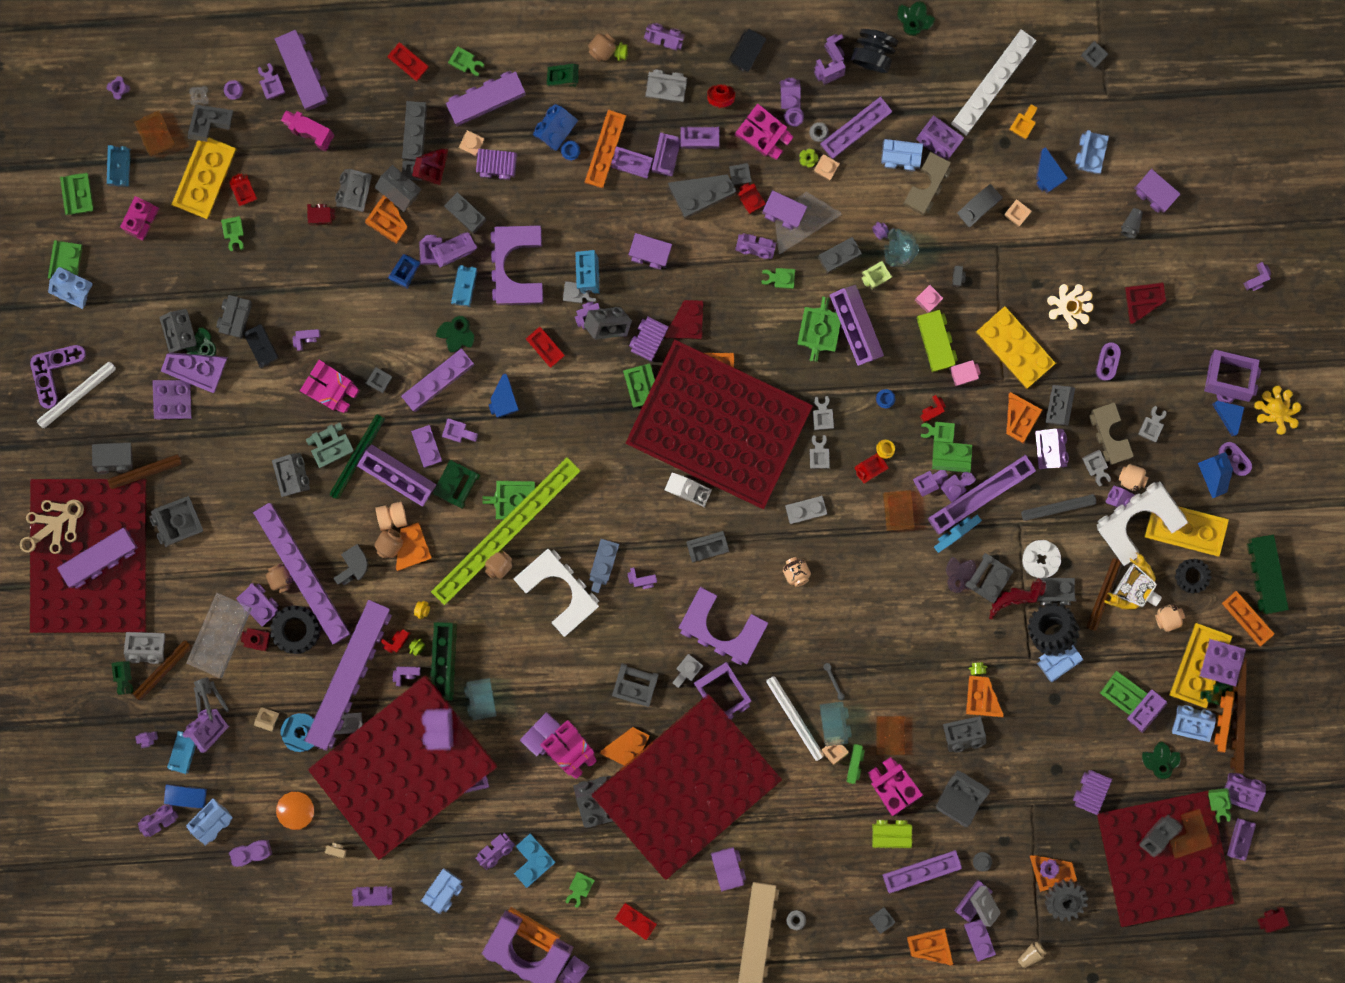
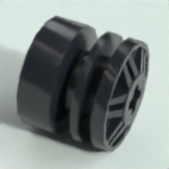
M861 29L859 35L863 38H858L857 42L864 48L854 49L851 62L875 72L888 73L892 60L885 54L895 53V49L892 47H897L898 40L878 30Z

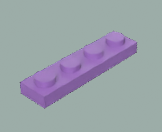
M879 97L820 143V145L830 158L833 159L891 114L892 110Z
M956 850L882 875L888 893L962 868Z

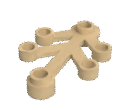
M49 500L43 501L41 504L43 511L50 512L56 510L64 512L58 517L29 512L26 515L28 523L35 524L39 522L47 523L48 525L33 537L23 538L20 541L21 550L28 553L33 552L36 544L54 530L52 544L49 549L51 553L59 554L62 551L60 544L62 525L68 519V531L65 533V539L68 542L76 541L77 518L81 517L84 513V506L78 500H70L67 504L53 503ZM47 502L51 504V508L48 510L44 507ZM73 506H77L78 511L76 513H73L71 511V508ZM34 514L36 519L31 522L29 516ZM73 533L74 539L69 540L68 534ZM28 541L32 543V547L29 549L26 547V542ZM57 544L59 546V550L57 552H54L52 548L54 545Z

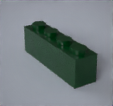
M1274 534L1248 539L1249 543L1246 544L1249 555H1252L1253 562H1250L1252 573H1255L1257 580L1254 581V587L1260 596V600H1258L1259 610L1263 611V614L1289 610Z
M434 622L431 682L445 700H453L457 623Z

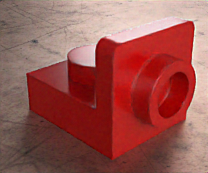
M237 174L232 177L229 183L239 206L257 199L247 174Z
M747 183L739 188L740 192L737 195L748 214L766 205L754 183L752 185Z
M932 396L936 408L930 406L922 410L923 414L920 415L923 423L945 412L943 408L946 406L941 397Z
M878 453L854 467L858 478L863 483L889 469Z
M402 629L401 632L398 630L392 638L393 644L382 639L381 643L384 644L382 648L391 654L394 651L398 653L411 633L405 629Z

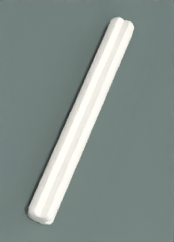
M107 362L37 420L38 424L42 428L47 427L116 370L115 366L111 362Z
M772 676L766 681L814 759L816 761L824 757L822 750L776 677Z

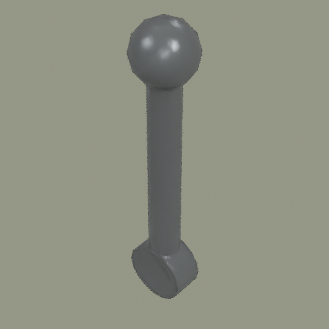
M829 663L824 664L823 668L828 672L838 693V699L844 700L845 695L841 693L831 672V665Z

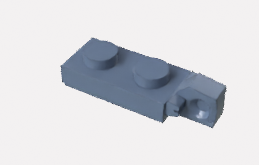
M604 539L600 540L590 573V581H594L591 589L592 592L599 593L601 584L606 585L609 580L619 544Z

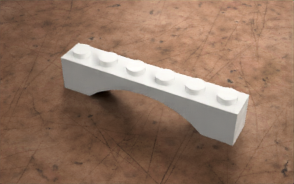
M1023 30L1019 31L951 125L965 135L969 133L1036 42L1034 38Z

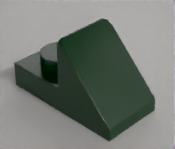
M579 64L547 67V86H577Z

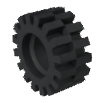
M1198 559L1183 561L1175 571L1177 585L1187 593H1199L1205 590L1211 580L1209 566L1204 561ZM1191 568L1197 569L1200 573L1199 581L1194 584L1189 583L1186 579V573Z

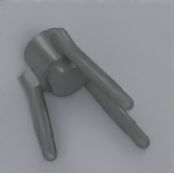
M207 677L194 682L195 687L193 689L198 714L201 712L200 696H203L209 719L213 720L207 694L211 693L210 689H212L225 711L229 712V708L217 691L214 681L210 682Z

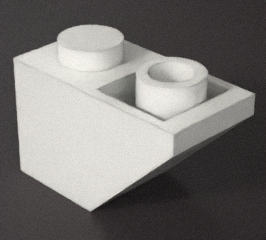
M671 473L665 491L705 507L712 489L686 477Z

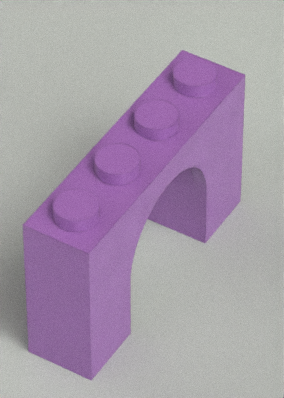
M541 226L495 227V232H491V243H495V251H492V262H495L496 270H492V282L496 281V289L492 290L493 301H496L497 305L543 304L542 283H516L510 280L504 271L505 259L514 249L542 247Z
M700 587L679 626V629L682 630L680 633L688 638H691L692 635L699 639L697 642L705 647H708L709 644L716 648L714 651L722 656H725L726 653L732 656L731 660L739 665H742L743 662L747 664L768 623L751 614L738 637L731 641L715 639L707 630L706 618L717 596Z
M505 910L482 955L487 960L502 965L505 970L515 972L523 980H529L533 983H554L573 947L556 938L544 959L537 962H528L521 959L513 949L512 940L523 919Z

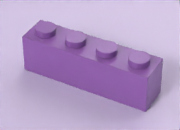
M294 30L275 38L305 110L309 111L327 103L325 97L329 95L325 86L321 87L318 80L321 77L317 68L313 69L311 65L313 58L310 51L306 52L303 47L306 42L302 33L298 34Z
M511 71L505 72L496 81L490 79L484 82V86L478 89L472 87L466 91L467 94L455 95L449 98V102L446 105L455 125L459 126L525 96V91L516 71L513 73Z
M849 286L830 294L857 365L859 366L884 356L857 286Z
M460 349L401 397L415 413L471 369L474 364L465 352Z
M372 444L365 451L357 467L422 507L437 485Z
M122 528L59 566L58 570L68 587H75L77 589L86 584L84 580L89 577L94 579L101 575V570L108 567L110 569L119 564L117 560L122 557L127 559L134 555V550L138 547L128 530Z

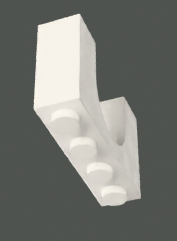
M1161 482L1149 485L1146 488L1147 491L1141 495L1136 494L1130 499L1131 502L1125 506H1118L1114 510L1115 513L1109 517L1106 515L1098 521V531L1124 566L1131 562L1130 558L1133 560L1137 558L1135 552L1139 553V550L1126 533V525L1132 515L1140 511L1154 512L1163 520L1171 533H1174L1188 523L1187 518Z
M547 549L517 575L514 580L526 594L547 577H560L568 582L572 589L571 604L551 622L565 637L599 607L597 605L599 600L593 593L588 594L584 590L587 586L580 578L575 580L572 576L573 570L567 564L563 566L560 563L561 557L554 549L552 551Z

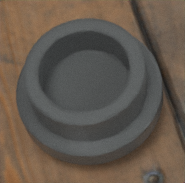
M985 852L977 853L973 858V866L982 872L990 869L992 865L991 856Z

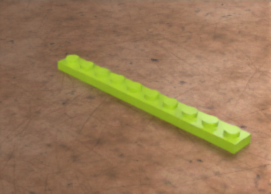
M566 457L431 593L445 605L485 566V562L492 555L499 552L581 470Z

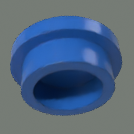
M568 141L562 145L561 154L567 160H575L580 154V147L576 142Z
M883 389L878 392L876 402L881 408H890L895 403V395L891 390Z

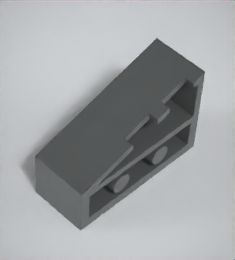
M728 175L668 183V187L684 219L736 195V190Z

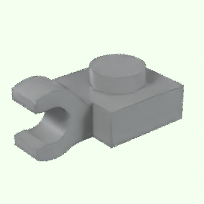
M688 654L676 668L680 674L673 681V684L679 688L686 678L692 681L703 665Z

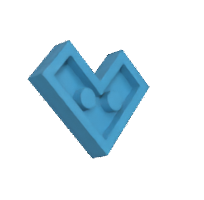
M978 515L972 519L968 516L960 522L961 526L958 524L950 530L952 534L945 533L938 538L939 543L934 548L939 553L982 520Z
M531 833L516 845L517 849L528 861L514 874L526 888L555 863V860Z

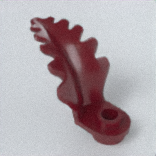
M1037 578L1031 584V591L1015 587L1011 588V592L1002 591V597H997L996 602L991 604L992 609H990L989 619L993 620L994 616L1002 608L1009 605L1036 602L1038 596H1043L1045 592L1046 581Z

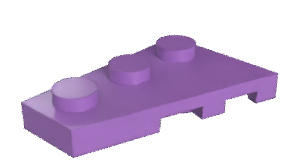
M168 353L161 372L215 393L228 357Z

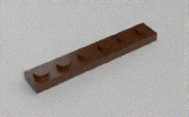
M1246 657L1243 658L1236 686H1233L1235 700L1233 699L1232 711H1235V718L1231 720V730H1234V738H1231V750H1234V755L1230 758V768L1233 769V773H1244Z

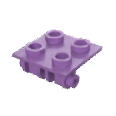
M153 380L154 419H191L190 383L183 380Z
M1210 639L1200 676L1236 686L1246 649Z

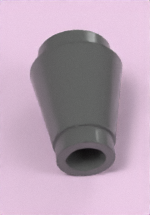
M1133 208L1121 226V233L1124 236L1135 238L1139 234L1143 214L1141 210Z

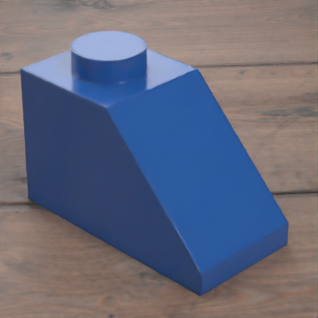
M1045 147L1040 152L1036 175L1038 181L1036 184L1042 192L1045 190L1048 194L1068 178Z
M507 374L502 375L491 397L492 403L488 404L491 414H495L497 418L519 411Z
M1226 452L1199 462L1198 465L1212 499L1227 493L1233 468Z

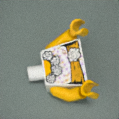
M1135 552L1137 554L1136 560L1129 559L1133 564L1130 565L1115 591L1108 593L1111 595V600H1105L1106 604L1120 609H1137L1139 606L1143 607L1146 601L1154 606H1157L1162 597L1153 592L1157 585L1155 583L1156 577L1151 566L1138 552Z

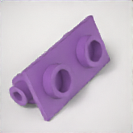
M657 23L648 24L646 30L650 32L646 31L644 36L647 42L660 45L661 40L665 39L664 47L674 50L681 49L683 42L679 40L683 41L685 35L681 34L680 30L673 28L670 30L664 29L662 25Z
M745 233L743 235L739 234L736 251H740L743 254L757 255L763 259H773L776 246L773 240L760 237L759 243H755L756 236Z
M163 805L154 814L147 815L138 823L139 831H142L145 837H151L161 830L159 823L167 827L175 822L179 816L176 811H173L172 805Z
M506 833L499 834L491 842L494 847L493 850L487 845L477 854L476 860L484 869L487 870L494 867L503 855L505 856L512 851L515 844Z
M356 887V889H352L353 906L392 905L391 887H373V890H370V887Z

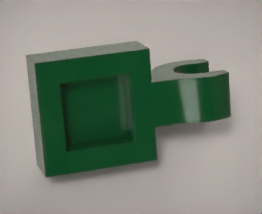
M130 662L111 663L113 682H117L118 695L125 694L124 689H126V694L133 693V686L128 682V680H131Z
M1222 682L1214 684L1213 690H1202L1200 692V699L1207 698V702L1219 705L1221 703V696L1225 697L1226 691L1233 692V686Z

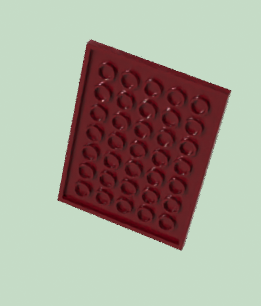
M674 339L625 444L764 510L813 405Z
M30 479V512L58 517L64 513L56 510L50 512L43 511L41 504L45 500L58 504H67L70 500H78L84 506L83 515L77 518L76 541L68 542L65 539V533L68 531V519L62 525L60 541L62 551L59 554H53L49 549L52 544L54 530L36 544L35 550L30 552V633L146 632V479H140L114 489L109 487L108 479ZM49 502L45 503V509L48 510L51 508V504ZM77 506L71 508L73 513L78 511ZM34 514L30 515V521L32 522L36 519ZM30 523V537H33L48 524ZM126 528L138 547L134 550L135 554L127 559L122 557L117 560L119 564L110 569L108 567L101 570L102 574L94 579L89 577L84 580L86 584L77 589L75 587L69 588L58 567L120 529ZM69 533L68 539H74V534ZM57 544L53 546V551L57 552L59 550Z
M425 675L311 766L308 771L376 858L380 860L494 770L497 765ZM451 709L453 747L451 749H427V746L424 745L423 734L426 733V726H423L422 715L425 714L426 710Z
M707 694L593 792L591 796L666 881L781 782L782 779L711 696Z

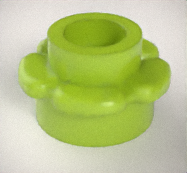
M620 42L619 46H616L614 57H618L619 61L626 60L628 45Z
M813 149L803 150L800 153V163L803 166L813 167L815 162L818 161V155L815 154Z
M414 639L408 647L410 649L409 653L417 657L426 644L422 642V639L418 641Z
M983 662L972 663V667L969 670L971 671V676L986 674V668L988 667L983 666Z

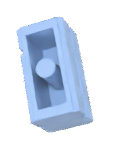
M885 139L881 164H885L886 168L896 169V166H903L904 170L915 171L916 168H920L923 144Z
M1072 645V650L1065 651L1066 654L1058 653V656L1053 654L1047 656L1044 653L1039 657L1041 661L1037 664L1050 682H1053L1083 661L1074 645Z
M213 798L186 827L192 835L204 845H207L215 840L217 833L222 828H226L230 824L233 817L226 808Z
M443 868L421 901L439 914L442 911L446 912L452 904L449 900L453 895L458 896L463 886L460 884L463 881Z

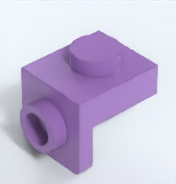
M794 78L781 80V109L800 108V80Z
M427 235L419 242L421 265H438L430 249L440 245L442 238H436V235Z
M1261 262L1256 265L1260 276L1244 283L1246 290L1251 288L1253 291L1264 287L1262 283L1270 280L1271 272L1267 264L1264 265Z
M593 301L582 305L583 309L576 311V323L578 327L582 326L583 330L586 329L583 318L587 316L588 310L600 309L599 304H594Z
M1113 486L1108 494L1106 503L1115 507L1125 506L1131 502L1130 499L1135 495L1123 488Z
M634 567L630 568L631 572L628 573L629 583H634V587L642 586L643 589L654 587L653 583H657L655 575L636 578Z
M573 956L558 977V981L561 983H579L589 969V966Z

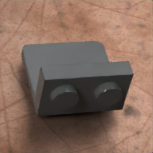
M957 770L948 781L936 805V809L964 827H968L980 804L988 796L990 789Z
M611 776L599 777L595 780L583 781L573 785L584 827L589 828L613 821L591 796Z

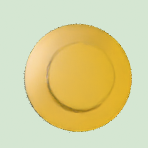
M881 440L876 446V451L881 458L888 459L894 455L895 445L889 440Z
M418 601L415 606L414 616H417L420 620L429 614L430 606H428L427 601Z

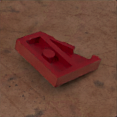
M440 148L416 157L412 176L434 185H441L448 149Z
M1164 282L1125 287L1130 324L1135 323L1166 302Z
M684 300L668 328L665 338L702 340L703 301Z

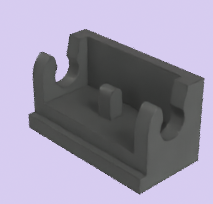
M723 531L686 542L692 562L729 552Z

